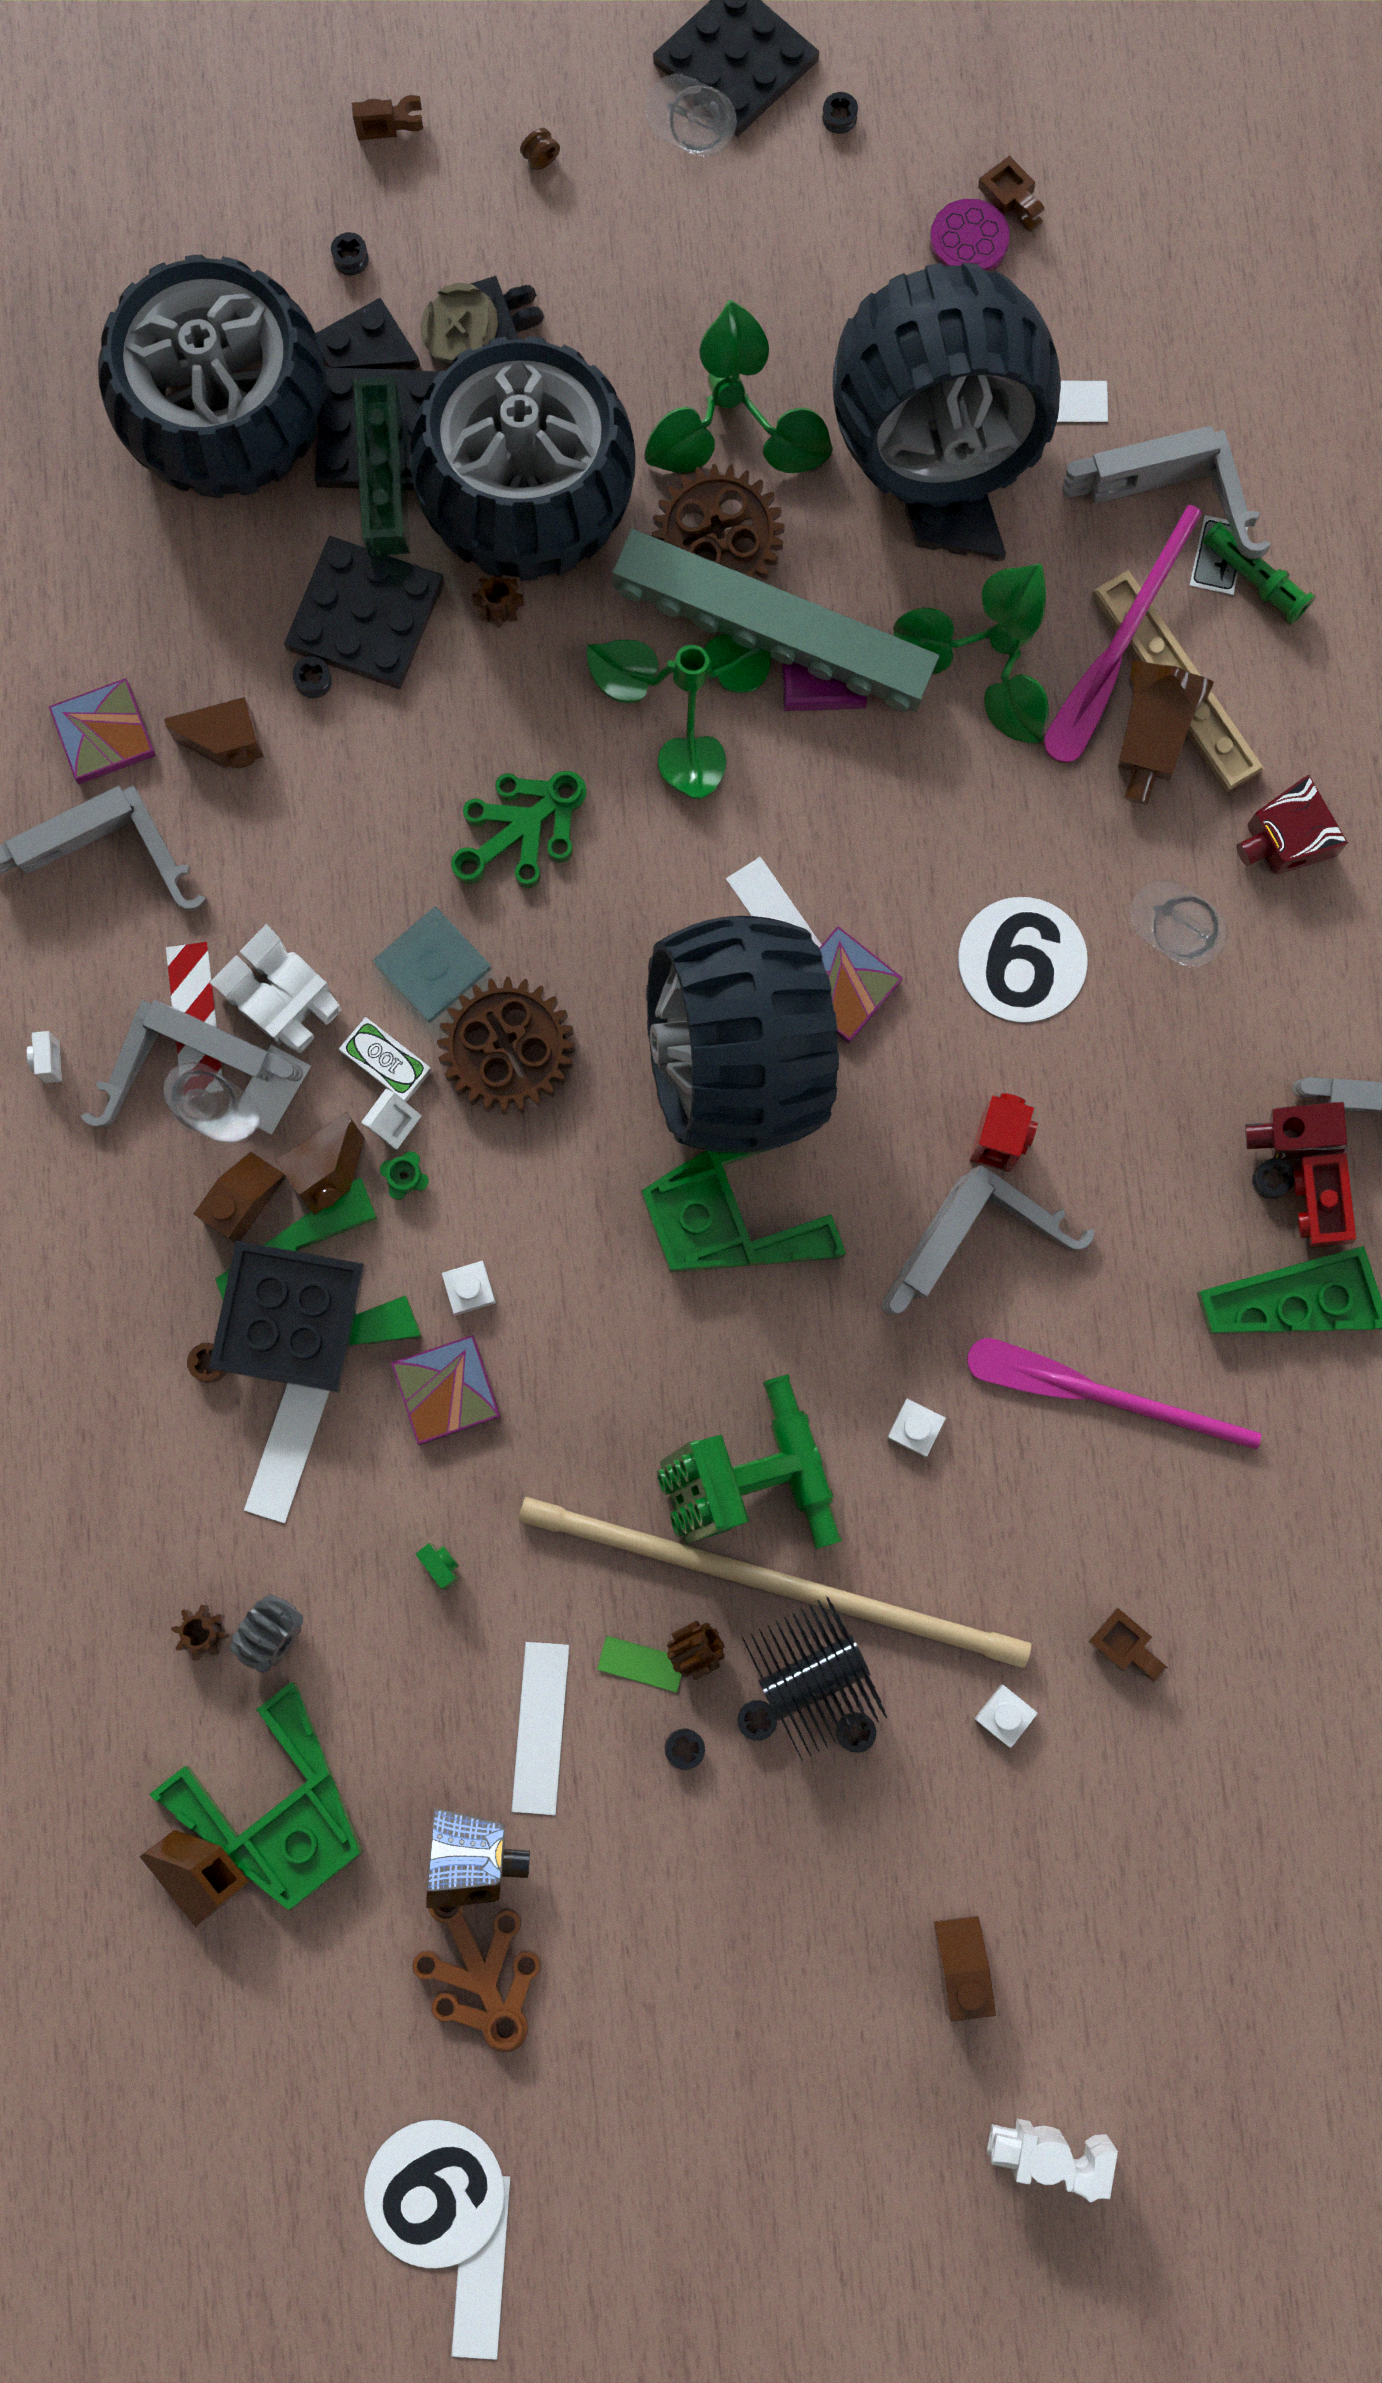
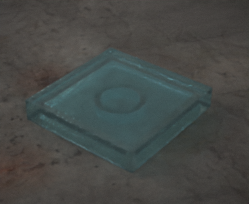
M436 906L373 960L377 968L429 1024L452 1005L460 994L463 995L492 969L487 960Z

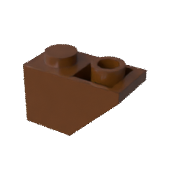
M177 1830L172 1831L140 1856L195 1928L226 1904L249 1882L221 1846Z

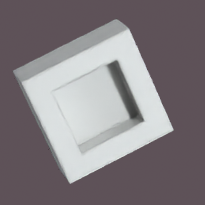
M49 1031L33 1032V1046L27 1047V1062L30 1071H34V1074L44 1083L62 1082L59 1040Z
M385 1089L361 1123L389 1146L398 1149L422 1115L397 1094Z
M483 1261L442 1273L455 1316L496 1304Z
M906 1399L887 1439L926 1458L946 1418Z
M1001 1684L974 1719L1006 1746L1011 1748L1038 1713Z

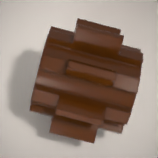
M494 575L490 579L480 578L481 589H478V593L472 594L473 604L481 607L478 611L479 619L481 621L487 620L488 622L492 620L497 628H500L502 622L507 620L516 622L518 620L516 611H518V607L524 606L523 595L516 593L518 589L517 580L515 578L511 580L507 578L505 580L500 575ZM496 597H501V603H495Z
M201 1605L196 1614L183 1609L181 1613L184 1622L181 1626L171 1627V1631L179 1633L181 1639L175 1649L181 1651L190 1648L192 1660H200L202 1653H205V1651L212 1655H218L219 1649L217 1647L219 1646L216 1643L219 1639L229 1638L230 1635L226 1632H221L220 1624L225 1618L224 1614L210 1617L211 1613H209L208 1605ZM199 1620H202V1628L209 1629V1637L201 1645L198 1644L199 1638L192 1635V1628Z
M695 1621L671 1634L673 1640L667 1643L669 1648L667 1657L670 1659L673 1665L672 1668L676 1673H681L684 1678L692 1675L693 1679L697 1680L720 1668L719 1661L725 1657L723 1653L725 1646L716 1628L710 1627L709 1623L700 1625L698 1621Z

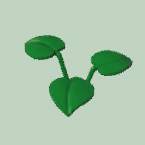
M729 300L717 319L707 329L700 343L699 356L703 367L709 373L708 384L712 393L706 399L708 406L705 418L701 421L698 412L691 407H681L672 410L655 426L648 438L644 452L645 462L650 466L676 473L696 471L697 467H703L710 460L715 449L713 434L706 429L712 423L715 406L734 408L740 403H743L763 429L772 435L763 446V455L773 468L781 472L802 473L820 466L831 456L833 447L828 427L823 418L815 411L801 407L791 409L780 416L776 428H774L749 399L748 394L745 393L740 374L747 376L755 375L764 368L769 356V344L765 332L755 317L735 301Z
M1037 563L1025 567L1004 569L996 572L986 580L981 593L983 609L990 619L999 623L985 631L961 639H952L954 625L951 618L944 612L934 608H917L897 619L893 626V635L939 655L933 674H939L951 665L953 661L952 648H959L989 638L991 646L995 651L1009 655L1001 673L1002 683L992 684L985 691L984 704L989 719L998 730L1014 740L1025 743H1039L1044 740V730L1049 715V704L1043 687L1032 677L1023 674L1015 675L1010 679V672L1016 660L1021 657L1019 648L1033 638L1043 622L1046 605V586L1042 564Z
M723 634L710 640L704 649L697 645L682 647L677 652L675 661L669 660L667 667L655 676L659 667L658 658L653 649L645 643L624 639L603 644H588L586 656L590 674L598 688L607 697L622 703L639 702L646 696L648 684L657 686L668 675L673 673L675 684L683 691L688 692L687 739L673 738L663 745L657 760L659 773L669 786L691 799H703L713 793L724 776L726 756L722 745L716 738L702 736L695 739L697 690L705 684L707 676L710 679L718 676L720 685L730 692L748 693L758 689L765 682L769 674L771 665L770 652L756 646L753 649L742 647L732 640V636Z

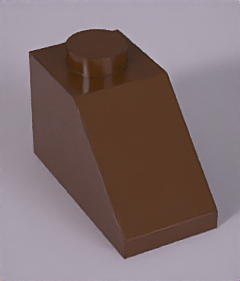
M245 697L164 719L165 725L174 741L224 768L229 766L232 768L247 767L253 764L255 759L264 757L253 714Z
M345 1112L275 1161L298 1195L315 1215L322 1209L332 1206L341 1196L350 1191L365 1138L348 1113Z
M250 1151L217 1179L193 1214L233 1243L241 1241L286 1176L283 1172Z
M972 1916L934 1921L946 2015L950 2021L996 2016L990 1967L979 1917Z

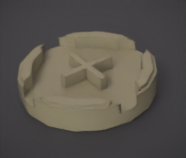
M455 283L445 286L437 292L439 296L434 302L429 301L424 309L420 325L422 341L432 356L448 366H451L455 357L469 348L475 350L488 345L489 340L495 339L498 327L497 310L490 297L472 284Z

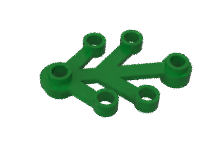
M560 771L555 773L548 781L517 778L511 773L502 774L497 778L495 788L501 800L511 802L516 800L519 795L543 798L532 807L488 804L477 798L468 800L463 807V814L469 825L479 827L487 821L511 824L477 850L470 847L459 849L451 860L452 871L456 879L464 884L477 883L485 874V866L523 837L520 863L515 868V877L517 883L524 888L536 886L541 877L537 865L541 824L543 820L554 812V836L548 841V854L557 863L568 861L573 853L572 843L569 839L572 811L581 807L587 796L586 784L582 777L575 772ZM506 782H512L516 785L514 791L510 793L503 792L501 786ZM568 787L574 793L570 798H562L559 796V791L562 788ZM474 807L483 809V814L478 818H472L468 815L469 811ZM558 843H563L568 847L567 851L563 854H556L552 849ZM467 863H473L477 866V869L472 874H465L462 872L463 866ZM526 868L533 869L535 876L530 880H525L520 877L522 870Z

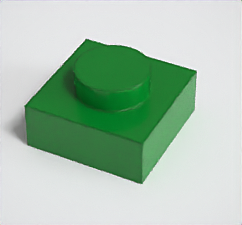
M428 1543L415 1553L441 1589L446 1590L459 1580V1577L454 1572L459 1567V1564L444 1545L437 1550L433 1544Z

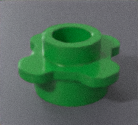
M408 1151L403 1156L396 1157L391 1161H384L380 1166V1173L387 1179L390 1186L388 1193L395 1200H402L407 1193L414 1190L423 1191L429 1184L428 1177L422 1174L419 1167L420 1157L415 1152ZM402 1172L408 1173L407 1179H401L400 1175Z

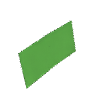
M606 1635L597 1670L673 1692L678 1691L682 1676L681 1673H676L672 1668L673 1665L670 1659H668L666 1652Z

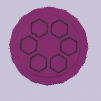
M963 198L947 204L937 213L931 226L930 250L943 266H961L964 262L978 264L983 270L989 271L992 268H997L1002 263L1008 250L1009 226L1004 215L994 205L980 199Z

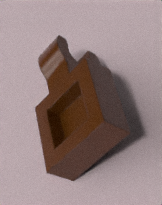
M405 96L396 106L392 105L391 99H368L364 102L352 103V114L358 140L397 137V130L413 132L422 130V116L408 115L411 111L422 110L420 96Z
M1010 155L979 178L978 188L1003 215L1013 208L1020 223L1029 232L1042 223L1043 220L1038 215L1044 211V206L1032 195L1035 189V181Z
M1119 1608L1112 1612L1088 1641L1121 1671H1124L1132 1662L1152 1682H1157L1168 1669L1165 1664L1144 1648L1152 1636Z

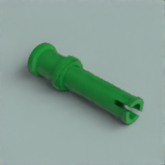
M1221 521L1216 523L1204 537L1203 543L1212 548L1235 570L1259 589L1258 595H1260V599L1264 603L1270 601L1287 616L1285 621L1290 625L1294 624L1315 600L1316 596L1311 592L1306 594L1289 579L1290 574L1286 570L1278 569L1276 571L1262 558L1250 559L1243 556L1238 550L1233 533Z

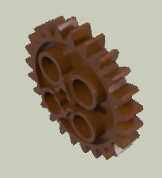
M712 464L710 476L705 477L702 470L697 467L695 471L696 480L691 482L685 475L680 476L681 490L669 485L668 494L672 501L659 500V509L665 515L653 516L654 525L662 529L652 532V537L695 555L701 551H710L715 554L716 560L714 562L751 578L758 575L763 579H768L769 572L765 567V563L774 566L778 564V557L771 550H783V541L774 536L784 533V524L773 522L781 517V507L769 508L774 501V493L769 492L761 496L763 490V481L761 479L750 485L749 471L746 470L738 479L734 477L733 465H729L725 475H719L716 464ZM727 500H736L742 505L740 511L735 514H726L720 507ZM689 513H698L703 517L702 523L692 528L685 526L682 523V519ZM751 519L753 521L751 525H741L745 520ZM719 526L720 530L724 532V538L717 539V536L712 534V528ZM740 538H748L754 542L755 547L747 553H741L734 549L733 544ZM686 540H696L690 546H685L683 544Z
M506 977L503 988H497L494 980L490 978L488 980V991L485 992L476 984L472 985L475 997L470 1000L460 994L458 998L462 1005L461 1010L450 1007L447 1009L449 1016L454 1020L453 1023H440L441 1030L449 1035L448 1038L437 1040L440 1049L449 1051L438 1057L441 1065L452 1066L444 1074L447 1081L460 1079L454 1088L456 1093L460 1095L470 1090L468 1102L472 1106L480 1098H483L486 1112H490L495 1102L500 1103L503 1115H507L510 1103H516L521 1113L525 1111V1100L530 1099L537 1107L541 1106L538 1094L543 1091L553 1097L555 1093L550 1083L555 1081L565 1084L566 1082L565 1076L559 1069L573 1067L572 1060L564 1056L565 1053L575 1051V1043L563 1040L574 1034L571 1025H561L568 1018L567 1011L559 1010L553 1012L558 1004L557 998L553 996L543 1001L545 991L541 985L533 993H530L527 979L520 983L518 989L513 988L510 977ZM512 1010H521L526 1013V1018L520 1025L510 1026L504 1022L506 1014ZM488 1014L495 1015L507 1041L512 1043L515 1055L526 1072L524 1078L518 1076L507 1052L501 1048L498 1036L487 1019ZM483 1029L489 1033L487 1041L482 1045L473 1046L467 1042L469 1034L474 1030ZM534 1045L542 1046L546 1049L545 1057L538 1062L526 1060L524 1053L529 1047ZM496 1065H503L509 1069V1074L503 1081L492 1082L487 1079L489 1069Z

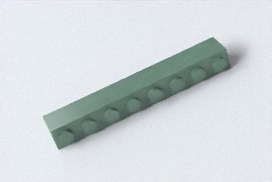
M631 529L612 572L613 588L617 589V592L628 600L638 602L642 599L652 603L659 612L667 616L678 617V615L686 617L693 620L694 625L709 633L720 631L732 636V640L742 647L753 649L756 646L770 652V656L781 663L792 664L795 662L807 667L808 671L817 678L823 680L834 678L846 683V687L856 694L862 696L872 694L884 699L889 707L898 711L906 712L909 709L917 712L939 658V655L635 529Z

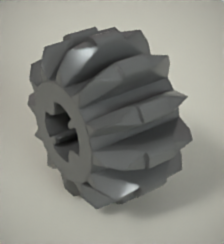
M272 1594L264 1597L263 1600L256 1603L250 1612H247V1616L239 1624V1628L232 1638L231 1652L247 1667L262 1673L269 1671L272 1666L278 1664L280 1659L287 1654L291 1645L295 1643L296 1636L301 1632L303 1615L296 1610L295 1606L282 1598L280 1599Z

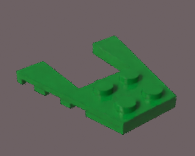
M705 1150L641 1190L642 1199L670 1273L839 1259L845 1257L846 1251L831 1214L751 1242L723 1166L769 1150L753 1153H723Z
M360 1177L353 1181L350 1191L341 1196L332 1206L322 1209L315 1215L310 1211L263 1246L299 1252L298 1250L377 1220L362 1178ZM230 1268L215 1278L222 1300L224 1299ZM407 1296L399 1297L356 1314L349 1346L421 1338L422 1335Z
M295 1682L287 1684L256 1710L307 1781L243 1833L237 1834L189 1766L181 1768L149 1794L156 1802H160L190 1830H194L204 1840L221 1846L235 1865L249 1879L288 1911L293 1910L363 1853Z

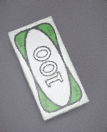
M367 1017L363 1019L339 1048L342 1054L388 1090L397 1094L405 1102L410 1099L432 1072L431 1067Z

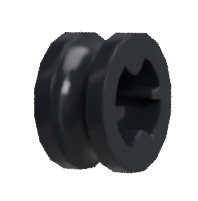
M836 92L826 98L823 105L822 120L824 126L829 131L842 134L853 129L857 122L858 105L854 97L846 92ZM841 107L847 109V118L843 119L842 115H840L839 119L833 117L834 108H838V111H840Z
M351 232L342 233L335 237L330 250L337 270L344 275L351 276L364 271L368 265L369 257L365 241L362 237ZM356 249L357 256L355 258L350 255L345 258L343 257V251L346 250L351 253Z
M308 656L300 659L295 664L293 680L298 691L303 696L311 699L319 698L330 690L332 676L327 664L321 658ZM311 670L312 673L318 674L320 681L317 684H313L310 680L307 681L304 674Z
M1278 1158L1264 1161L1255 1169L1252 1176V1184L1255 1191L1266 1199L1282 1197L1292 1188L1295 1182L1292 1167L1286 1161ZM1272 1169L1278 1170L1280 1174L1277 1177L1283 1176L1284 1179L1283 1183L1278 1184L1274 1189L1266 1185L1270 1182L1269 1180H1263V1175L1268 1174Z
M752 1700L740 1709L738 1726L741 1733L748 1739L761 1741L773 1734L777 1726V1719L767 1702ZM759 1708H763L769 1714L765 1716L766 1720L770 1719L768 1728L766 1730L758 1728L755 1733L750 1732L746 1728V1725L750 1724V1722L744 1721L746 1713L749 1710L756 1713Z
M855 1712L857 1718L866 1724L862 1728L869 1731L867 1739H858L856 1745H851L846 1741L850 1736L848 1734L844 1735V1740L837 1726L836 1736L843 1748L850 1752L860 1753L868 1750L876 1740L877 1731L870 1717L867 1716L870 1723L869 1727L862 1714ZM851 1713L845 1714L849 1724L854 1725L855 1720ZM840 1718L838 1723L844 1734L846 1724L843 1718Z
M687 1728L678 1729L667 1738L665 1755L668 1761L676 1768L682 1770L692 1769L698 1766L704 1758L705 1743L695 1731ZM685 1736L688 1742H696L697 1753L691 1752L695 1757L687 1762L684 1761L682 1756H674L672 1750L673 1745L679 1746L675 1741Z

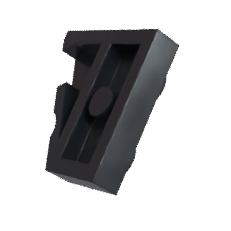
M381 297L315 333L321 347L324 362L328 368L383 369V366L407 365L408 369L420 367L417 354Z
M985 494L984 498L972 502L965 500L949 503L948 506L932 507L928 503L915 502L914 505L906 503L905 513L916 547L932 550L943 548L950 553L967 556V552L992 556V561L998 562L1005 559L1006 551L988 494Z

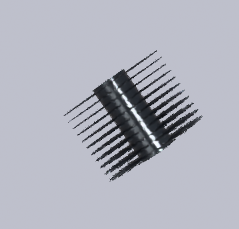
M829 1597L826 1599L832 1615L838 1624V1628L844 1637L842 1639L838 1636L823 1605L819 1600L817 1601L827 1626L833 1635L834 1643H831L813 1607L809 1606L816 1624L822 1633L821 1635L827 1644L826 1647L821 1645L816 1631H814L810 1620H808L801 1608L806 1620L805 1622L817 1644L818 1651L814 1652L805 1631L793 1613L799 1631L811 1653L808 1656L804 1653L786 1617H784L802 1657L800 1660H797L782 1628H780L779 1623L776 1621L794 1661L790 1665L772 1630L767 1625L786 1666L780 1669L765 1637L759 1629L778 1670L774 1673L771 1672L751 1633L752 1639L769 1673L764 1678L743 1638L750 1657L761 1677L758 1680L777 1721H782L801 1760L802 1757L784 1718L790 1716L811 1757L792 1714L799 1713L807 1732L819 1752L813 1735L801 1712L802 1709L807 1708L818 1733L828 1748L810 1708V1705L815 1704L836 1744L834 1735L818 1701L823 1700L835 1725L845 1740L841 1727L827 1699L831 1695L846 1726L853 1735L847 1717L835 1695L838 1691L841 1693L851 1716L862 1731L853 1707L846 1696L847 1694L844 1690L846 1687H848L857 1708H859L863 1718L870 1727L864 1708L852 1686L854 1683L857 1684L873 1717L879 1722L870 1698L863 1687L862 1679L865 1680L879 1709L887 1718L881 1703L882 1701L869 1677L871 1674L852 1635H848L846 1627L843 1625Z

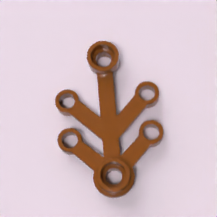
M465 1905L456 1906L452 1911H445L442 1908H428L431 1916L436 1921L447 1924L467 1969L440 1960V1957L434 1951L424 1950L413 1960L412 1968L414 1974L423 1980L434 1978L479 1994L487 2010L484 2011L460 2004L458 1997L454 1993L442 1992L437 1995L432 2003L434 2017L442 2022L453 2020L482 2030L485 2041L496 2051L511 2052L516 2050L523 2044L528 2033V2022L521 2009L531 1979L538 1974L541 1966L540 1958L535 1952L530 1950L520 1952L513 1962V1971L516 1975L505 2003L503 2002L496 1983L511 1939L518 1933L521 1927L519 1914L512 1909H504L497 1914L493 1922L495 1933L484 1961L462 1913ZM508 1915L513 1917L516 1923L513 1931L505 1932L500 1928L499 1920L502 1916ZM422 1957H430L434 1961L435 1968L432 1972L424 1973L420 1970L419 1960ZM523 1957L531 1958L535 1963L534 1971L523 1973L518 1966L519 1960ZM446 1998L452 2001L454 2011L451 2014L444 2015L439 2011L438 2002L441 1999ZM501 2020H509L513 2023L514 2032L511 2035L504 2036L499 2033L497 2026Z

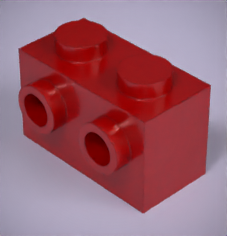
M1001 1093L1000 1097L992 1095L982 1114L969 1161L1011 1172L1021 1154L1026 1155L1028 1147H1031L1038 1126V1122L1031 1120L1034 1107L1025 1105V1099L1013 1094Z
M1347 1153L1303 1157L1300 1163L1301 1170L1293 1171L1295 1195H1304L1305 1212L1298 1213L1300 1238H1308L1309 1248L1354 1244L1356 1241Z

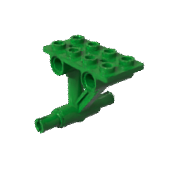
M789 1374L763 1382L775 1417L771 1421V1429L779 1453L732 1467L721 1434L689 1442L660 1461L661 1469L657 1470L658 1482L664 1495L670 1494L674 1511L670 1512L671 1524L677 1537L683 1536L685 1544H690L748 1523L749 1519L741 1496L789 1482L797 1509L800 1510V1513L805 1512L815 1549L842 1541L830 1508V1503H833L832 1498H834L832 1489H829L821 1456L809 1427L808 1415L805 1414L804 1410L799 1411L789 1380Z

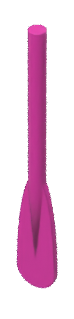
M1187 505L1109 647L1085 672L1051 723L1044 736V748L1052 759L1067 763L1076 760L1084 751L1113 690L1119 673L1122 655L1200 518L1202 511L1199 508Z
M984 1338L978 1340L971 1346L967 1355V1364L970 1372L976 1378L983 1381L1051 1397L1091 1399L1256 1450L1261 1441L1262 1434L1094 1383L1086 1376L1059 1362L997 1339Z

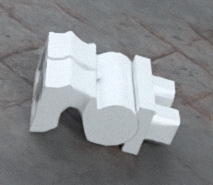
M265 924L240 950V953L251 967L260 975L267 977L271 985L259 983L252 970L237 955L209 983L228 1003L237 1005L241 1014L267 1034L276 1044L280 1046L283 1042L286 1046L300 1054L315 1038L301 1024L302 1021L312 1012L327 1025L342 1009L330 993L331 990L327 982L316 974L299 955L294 952L287 953L281 939Z
M1018 2118L1015 2129L991 2125L987 2154L991 2156V2164L1011 2168L1016 2182L1030 2185L1031 2177L1044 2185H1054L1062 2181L1068 2192H1074L1091 2203L1097 2199H1110L1118 2151L1107 2134L1094 2135L1085 2141L1084 2156L1078 2160L1073 2159L1069 2145L1060 2130L1048 2126L1033 2127L1030 2121Z

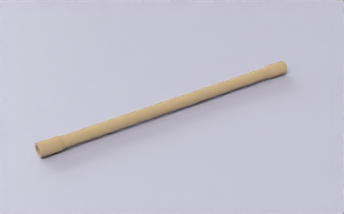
M527 1496L520 1511L518 1522L553 1532H564L815 1606H819L817 1601L819 1600L823 1608L831 1610L826 1599L829 1597L836 1612L981 1653L987 1658L1017 1667L1025 1668L1031 1651L1030 1642L1003 1634L984 1632L570 1512L561 1506Z

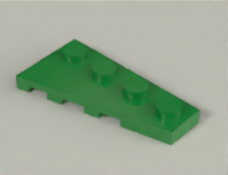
M1364 1246L1201 1290L1196 1293L1209 1334L1382 1330V1299Z

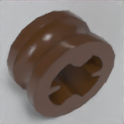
M539 128L531 132L524 139L520 147L521 155L528 159L529 165L534 170H540L550 165L560 151V145L555 139H552L551 133L546 128Z
M201 1343L195 1346L189 1352L187 1358V1368L190 1374L205 1383H215L227 1374L220 1371H214L210 1374L207 1370H204L202 1374L198 1369L203 1364L200 1359L201 1355L206 1353L211 1356L214 1345L212 1343Z

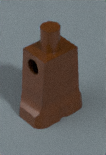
M1142 661L1132 662L1129 685L1132 690V705L1118 767L1131 770L1124 799L1147 805L1156 777L1170 781L1192 718L1196 711L1206 703L1214 681L1187 672L1176 666Z

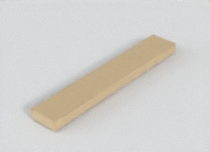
M1129 570L1096 588L1092 594L1116 632L1141 589ZM1151 604L1127 646L1135 660L1176 666L1201 676ZM1210 691L1206 703L1194 714L1187 736L1228 794L1262 774L1264 767L1217 698Z

